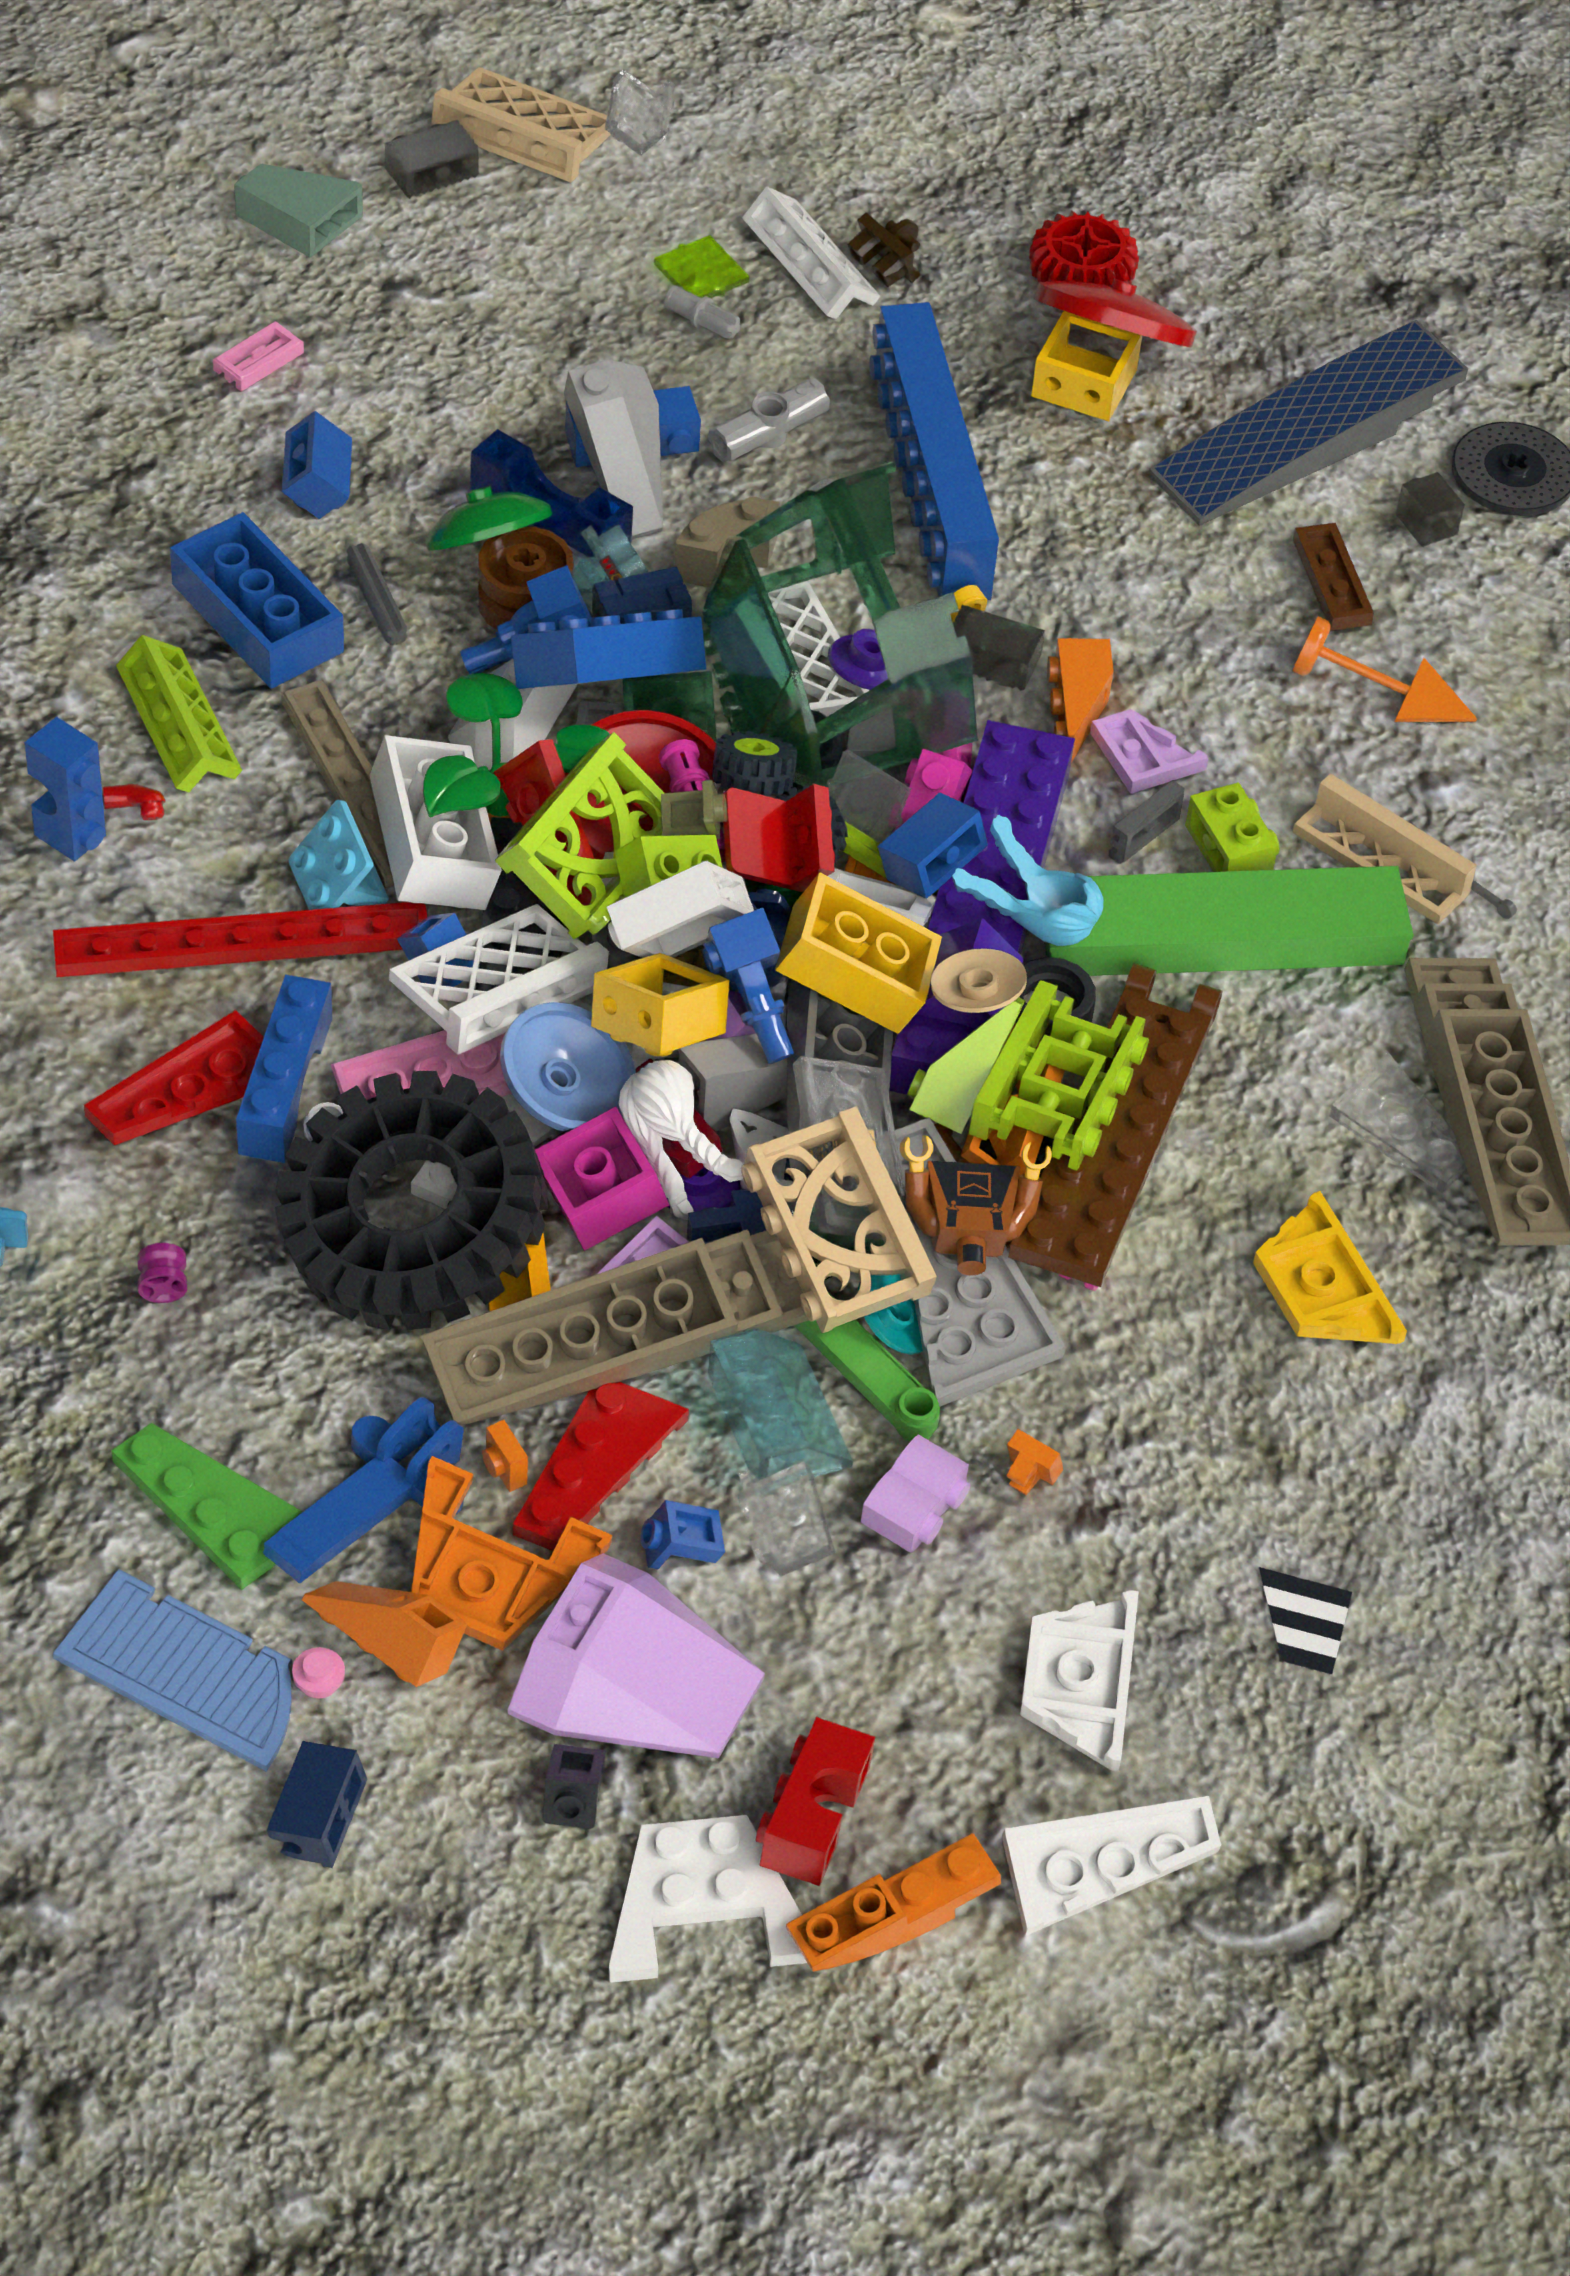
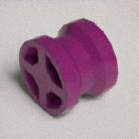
M154 1243L140 1250L137 1255L138 1270L142 1274L138 1278V1293L142 1298L155 1303H170L182 1298L187 1292V1277L183 1273L187 1267L185 1251L171 1243Z

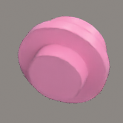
M323 1647L308 1649L302 1652L294 1661L292 1668L293 1680L295 1685L309 1697L318 1699L328 1697L343 1683L345 1677L344 1662L333 1650Z

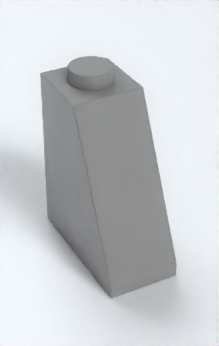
M757 1034L697 1042L680 1048L679 1064L691 1074L694 1084V1108L715 1132L730 1125V1116L733 1108L755 1113L787 1097V1058L773 1064H768Z

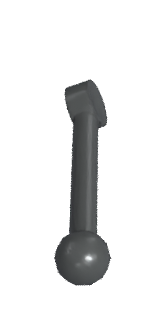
M1473 880L1471 890L1496 906L1498 913L1503 918L1509 919L1516 914V905L1511 900H1501Z

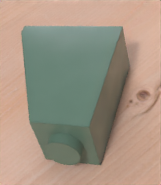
M261 163L247 175H243L234 184L236 216L310 258L363 217L362 184L356 181Z

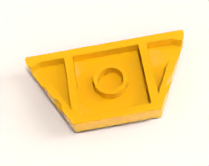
M1321 1191L1313 1193L1308 1199L1307 1206L1296 1217L1291 1215L1280 1227L1278 1235L1269 1238L1255 1252L1254 1266L1297 1337L1390 1344L1404 1342L1407 1333L1405 1326Z

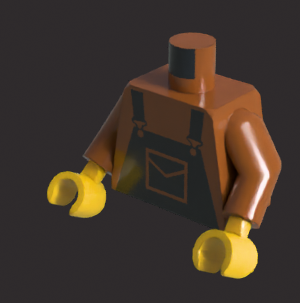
M926 1135L922 1136L923 1151L921 1155L916 1157L912 1155L909 1149L910 1138L905 1137L900 1143L899 1150L901 1156L909 1161V1169L905 1170L907 1212L922 1233L931 1236L933 1249L941 1254H957V1270L961 1274L969 1276L982 1274L986 1270V1256L998 1257L1003 1255L1006 1242L1019 1238L1030 1221L1035 1217L1043 1180L1039 1178L1040 1170L1050 1163L1052 1158L1050 1147H1046L1044 1162L1035 1165L1027 1157L1031 1142L1028 1143L1021 1153V1159L1026 1166L1025 1174L1020 1175V1166L928 1160L927 1166L924 1168V1161L933 1152L932 1140Z

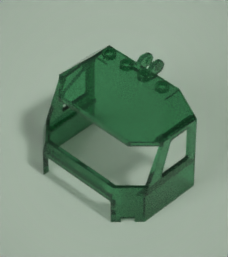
M884 460L824 478L739 534L727 538L702 610L705 630H703L705 657L713 655L715 663H712L711 667L718 689H727L719 700L722 712L728 718L731 734L732 732L745 734L746 731L754 732L757 735L766 733L769 734V737L777 736L783 738V742L789 741L792 743V747L797 749L793 782L802 786H811L812 784L825 787L910 762L913 758L919 759L922 749L939 753L978 741L971 654L966 636L956 637L950 616L951 613L959 611L954 592L901 608L880 561L881 558L896 554L888 473L896 471L895 462L888 463V461ZM811 519L815 559L805 564L760 577L750 550L797 524ZM849 568L874 626L888 679L815 724L800 670L768 593L835 572L839 575L842 574V570ZM886 709H892L895 746L892 749L831 768L822 769L819 751L821 743Z

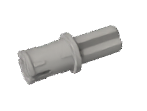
M678 285L672 286L665 296V309L691 320L692 326L698 329L705 327L727 339L734 338L741 329L738 316L714 305L713 299L707 296L700 298Z

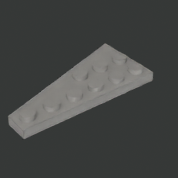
M930 1117L889 1132L886 1136V1152L891 1179L905 1210V1170L909 1169V1161L901 1156L899 1150L900 1143L905 1137L910 1138L909 1149L912 1155L916 1157L921 1155L923 1151L922 1136L926 1135L932 1140L933 1152L924 1161V1168H926L928 1160L956 1162ZM907 1212L937 1276L930 1295L914 1300L930 1391L938 1399L939 1407L1064 1356L1066 1350L1064 1343L1014 1259L1008 1258L1009 1250L1006 1245L1003 1255L998 1257L986 1256L985 1272L973 1276L964 1275L957 1270V1254H941L933 1249L931 1236L923 1234Z

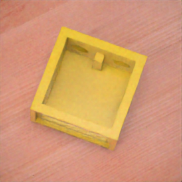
M1063 311L1036 359L1031 397L1109 422L1137 371L1142 335ZM1071 323L1128 341L1120 359L1118 360L1068 344Z
M662 953L594 973L591 1027L610 1034V1038L615 1041L630 1042L644 1048V1051L649 1055L669 1056L673 1053V1050L697 1042H703L706 1039L726 1033L730 980ZM664 969L701 983L677 992L662 995Z

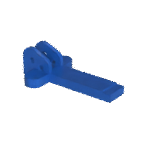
M425 1397L415 1400L392 1425L377 1416H365L358 1419L352 1427L351 1448L367 1464L282 1527L264 1543L263 1554L300 1584L410 1498L423 1507L429 1460L431 1456H434L452 1465L460 1461L464 1433L463 1427L455 1420H450L440 1426L435 1417L434 1404ZM426 1442L411 1459L407 1470L398 1463ZM463 1500L462 1504L460 1505V1507H459V1509H458V1511H457L456 1514H458V1513L461 1511V1509H462V1507H463L464 1500Z

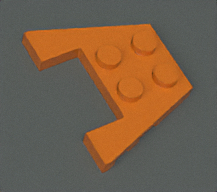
M431 1456L428 1463L411 1592L432 1596L468 1623L464 1634L503 1651L563 1594L581 1563L608 1551L613 1535L570 1517L550 1559L541 1558L455 1520L454 1517L472 1484L473 1474Z

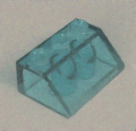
M758 1328L710 1341L708 1376L758 1493L853 1466L851 1455L801 1344Z

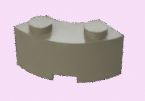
M749 497L745 500L733 501L713 507L694 518L683 529L675 546L674 567L677 566L683 582L715 589L717 582L735 570L748 567L768 568L778 536L780 502L763 500L759 497Z

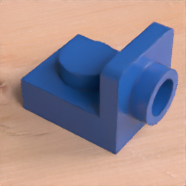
M665 1500L654 1514L644 1522L641 1529L640 1541L642 1547L645 1548L648 1568L659 1569L671 1555L716 1563L725 1553L719 1510Z

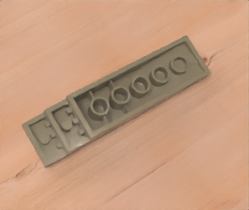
M1409 958L1404 971L1428 1056L1461 1155L1497 1245H1570V1161L1528 1010L1518 1009L1512 984L1502 983L1496 958Z
M747 1229L704 1244L702 1238L421 1335V1339L452 1420H455L462 1426L593 1390L603 1384L620 1382L803 1323L809 1319L801 1304L800 1295L803 1291L796 1277L790 1278L782 1264L780 1253L783 1248L777 1235H770L766 1230L750 1236Z

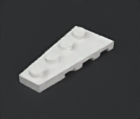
M1209 1796L1006 1828L1002 1833V1841L1024 1936L1216 1854L1221 1847Z

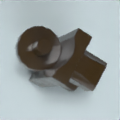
M867 212L857 219L861 231L847 245L851 256L858 263L865 265L877 254L882 257L872 265V268L878 280L886 287L891 286L903 276L911 283L921 276L920 271L913 266L915 257L913 252L919 249L920 243L916 240L919 232L918 226L912 220L904 219L898 223L890 220L884 228Z

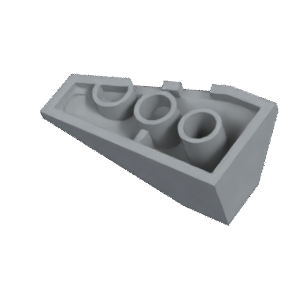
M607 359L568 370L564 396L622 542L662 531L663 507L659 404L644 367Z

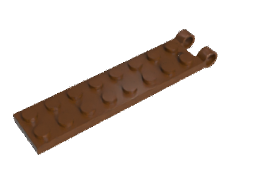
M1136 963L1132 965L1124 991L1107 1028L1111 1029L1118 1014L1127 1017L1126 1024L1130 1026L1136 1016L1145 1018L1142 1036L1149 1038L1145 1056L1140 1065L1132 1063L1131 1068L1134 1071L1125 1095L1117 1093L1115 1098L1118 1099V1103L1110 1125L1101 1124L1099 1129L1102 1130V1135L1094 1156L1089 1157L1085 1155L1077 1171L1068 1168L1070 1156L1062 1154L1060 1160L1052 1157L1050 1163L1044 1168L1040 1177L1043 1180L1036 1215L1020 1237L1012 1240L1008 1258L1097 1287L1102 1286L1208 1032L1215 1020L1222 998V990L1199 984L1190 1012H1184L1149 1001L1157 970ZM1119 1044L1113 1058H1106L1104 1073L1108 1072L1121 1044ZM1090 1105L1087 1106L1081 1119L1074 1117L1073 1135H1075Z

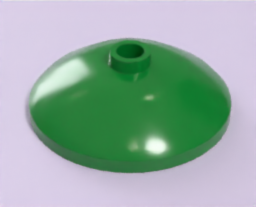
M486 486L466 492L467 502L461 503L446 512L431 529L425 543L428 551L457 547L526 527L550 517L553 513L550 505L541 499L520 492L492 494L491 487Z

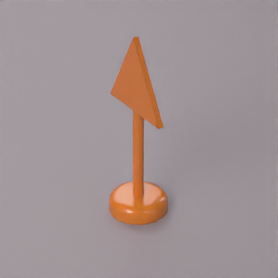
M1317 616L1292 672L1302 676L1308 675L1312 671L1318 656L1405 695L1406 697L1394 722L1477 721L1476 716L1424 657L1411 686L1324 647L1323 645L1328 637L1331 625L1329 621Z

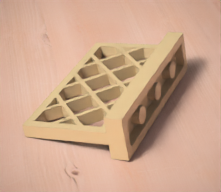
M478 67L453 90L441 88L434 94L431 129L571 183L579 175L580 163L617 130L618 119ZM482 83L493 88H478V85ZM520 98H522V99H525V100H527V101H517V102H513L512 99H520ZM488 100L503 101L501 103H486ZM547 112H559L561 114L548 115ZM537 113L538 116L521 117L520 114ZM582 125H593L597 128H583ZM566 126H571V127H572V129H566V130H556V128H555V127H566Z

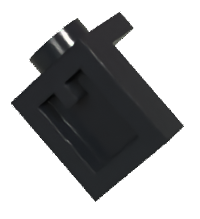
M554 1744L545 1779L542 1816L544 1823L586 1829L594 1828L598 1795L605 1768L606 1750Z

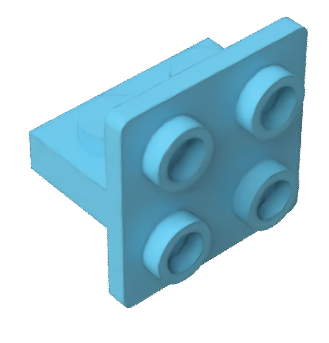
M337 799L288 859L309 910L338 908L343 903L350 906L386 904L389 900L347 802Z

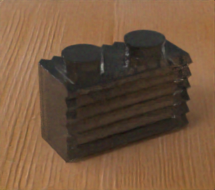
M459 120L443 125L435 124L427 130L408 136L400 135L392 141L386 142L385 169L405 196L411 199L413 195L418 197L420 193L426 194L428 190L433 192L435 188L439 190L442 186L454 185L457 181L461 183L464 179L469 180L471 176L476 178L479 174V148L475 144L474 139H471L470 134H467L466 129L464 130L463 125H460Z
M962 605L946 636L943 665L946 668L952 667L954 671L956 670L959 673H969L971 676L976 674L979 678L985 677L987 681L992 679L1001 686H1010L1012 689L1017 687L1020 691L1025 690L1042 655L1045 630Z

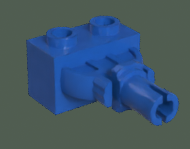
M567 565L527 581L533 601L518 609L510 621L498 625L497 637L460 650L461 657L469 674L481 673L513 659L511 635L529 633L528 624L555 622L556 630H560L559 621L588 618V627H592V616Z
M764 908L710 927L706 942L703 943L704 949L701 950L708 971L729 979V983L735 981L748 1012L740 1016L742 1023L753 1026L768 1064H773L793 1056L795 1053L780 1017L784 1013V1003L782 999L774 1002L764 973V969L776 965L780 955V949Z

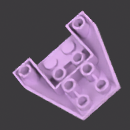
M602 1553L580 1564L534 1639L508 1707V1714L556 1736L719 1758L763 1682L765 1673L649 1573Z

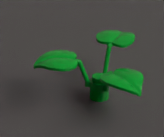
M475 673L461 676L448 687L446 692L447 707L456 717L468 722L477 723L490 719L492 725V768L488 770L486 766L477 767L470 758L459 755L446 756L434 761L427 769L424 778L423 797L426 811L431 818L450 811L474 810L486 807L487 812L491 815L499 817L508 816L509 813L505 807L510 801L503 788H500L499 779L493 774L494 771L506 764L501 762L499 718L517 717L522 710V695L512 682L498 675ZM585 724L572 725L559 730L556 735V743L554 744L564 772L570 773L588 750L610 735V733L600 727Z

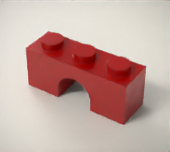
M816 1717L808 1736L799 1734L790 1758V1764L794 1765L791 1775L782 1772L773 1796V1803L778 1805L774 1813L764 1812L757 1830L755 1841L763 1844L760 1866L817 1886L821 1885L837 1848L843 1814L824 1808L818 1803L832 1801L854 1808L870 1770L875 1736Z

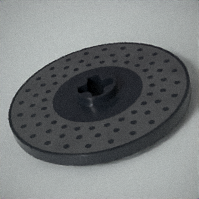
M1518 422L1489 423L1466 433L1455 447L1452 457V472L1456 483L1469 498L1490 510L1517 516L1538 515L1558 508L1570 497V450L1561 440L1543 429Z

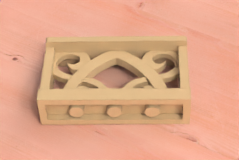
M857 1106L839 1112L838 1116L771 1141L762 1144L757 1143L748 1147L744 1164L741 1166L744 1182L751 1193L757 1192L763 1205L761 1216L765 1228L770 1235H777L783 1248L780 1255L784 1269L790 1278H797L803 1291L800 1295L803 1310L809 1321L816 1320L822 1333L911 1299L914 1301L930 1295L937 1278L936 1273ZM833 1140H837L839 1145L820 1163L807 1151ZM792 1158L802 1162L810 1170L811 1174L807 1179L806 1175L800 1170L787 1168L785 1173H788L793 1178V1184L782 1186L776 1181L772 1173V1167L778 1160ZM835 1174L837 1181L842 1185L844 1177L852 1176L858 1187L853 1191H845L831 1177ZM823 1188L831 1197L841 1203L852 1206L867 1205L871 1214L861 1222L854 1238V1251L832 1244L809 1230L812 1208ZM797 1201L792 1216L791 1211L786 1202ZM872 1232L879 1233L885 1244L878 1247L871 1243V1254H867L865 1252V1236ZM812 1257L822 1262L816 1267ZM850 1272L859 1274L860 1289L850 1300H837L828 1294L824 1285V1280L827 1277H837L841 1281V1290H843L848 1284ZM900 1274L901 1281L870 1292V1275Z

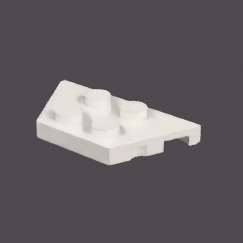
M1133 1590L1123 1592L1121 1600L1095 1606L1094 1601L1074 1605L1068 1611L1059 1612L1055 1610L1032 1617L1020 1715L1112 1771H1119L1122 1756L1139 1591Z

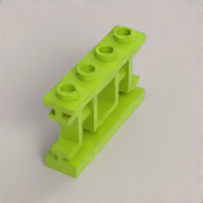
M1040 980L974 1101L969 1135L987 1140L992 1129L998 1130L997 1137L1006 1140L1013 1125L1054 1139L1052 1157L1060 1160L1062 1154L1070 1156L1068 1168L1077 1171L1085 1155L1089 1157L1094 1156L1102 1135V1130L1099 1129L1101 1124L1110 1125L1118 1103V1099L1115 1098L1117 1093L1125 1095L1134 1071L1131 1068L1132 1063L1140 1065L1145 1056L1149 1043V1038L1142 1036L1146 1019L1136 1016L1130 1026L1126 1024L1127 1017L1118 1014L1111 1029L1071 1016L1074 999L1065 996L1062 1002L1055 1000L1058 986ZM1052 1020L1053 1025L1051 1036L1044 1035V1037L1042 1038L1045 1030L1047 1029L1050 1021ZM1119 1044H1121L1108 1072L1104 1073L1106 1058H1113ZM1049 1064L1085 1077L1080 1089L1078 1090L1041 1077L1040 1075L1045 1065ZM1020 1080L1018 1097L1011 1096L1016 1084ZM1090 1105L1075 1135H1073L1074 1117L1081 1119L1087 1106Z

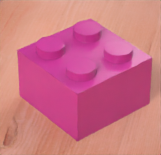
M616 1106L535 1149L544 1172L542 1176L545 1184L584 1251L669 1206L655 1171Z

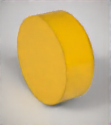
M968 585L954 592L944 603L942 611L953 626H965L975 621L984 612L987 598L978 586Z

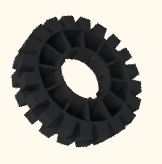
M413 1071L410 1088L403 1089L397 1073L374 1078L376 1097L366 1100L356 1085L336 1097L343 1112L340 1116L336 1118L322 1107L306 1123L313 1139L311 1142L295 1137L285 1155L291 1171H279L275 1190L281 1203L280 1206L275 1207L278 1228L307 1287L320 1301L327 1298L334 1312L353 1321L360 1311L367 1326L387 1330L391 1329L395 1315H400L406 1330L431 1328V1311L441 1308L447 1323L471 1314L465 1301L466 1297L475 1293L487 1305L505 1291L499 1274L504 1271L518 1278L530 1262L531 1258L525 1243L539 1245L545 1227L540 1211L548 1210L547 1187L542 1176L544 1172L524 1123L515 1110L509 1112L505 1099L487 1087L479 1095L474 1080L453 1073L446 1086L443 1087L437 1071ZM414 1160H430L432 1163L439 1162L451 1168V1174L457 1185L455 1195L452 1201L448 1202V1207L431 1222L403 1231H393L386 1227L382 1229L368 1222L370 1219L363 1206L365 1196L368 1190L372 1188L375 1180L390 1168Z

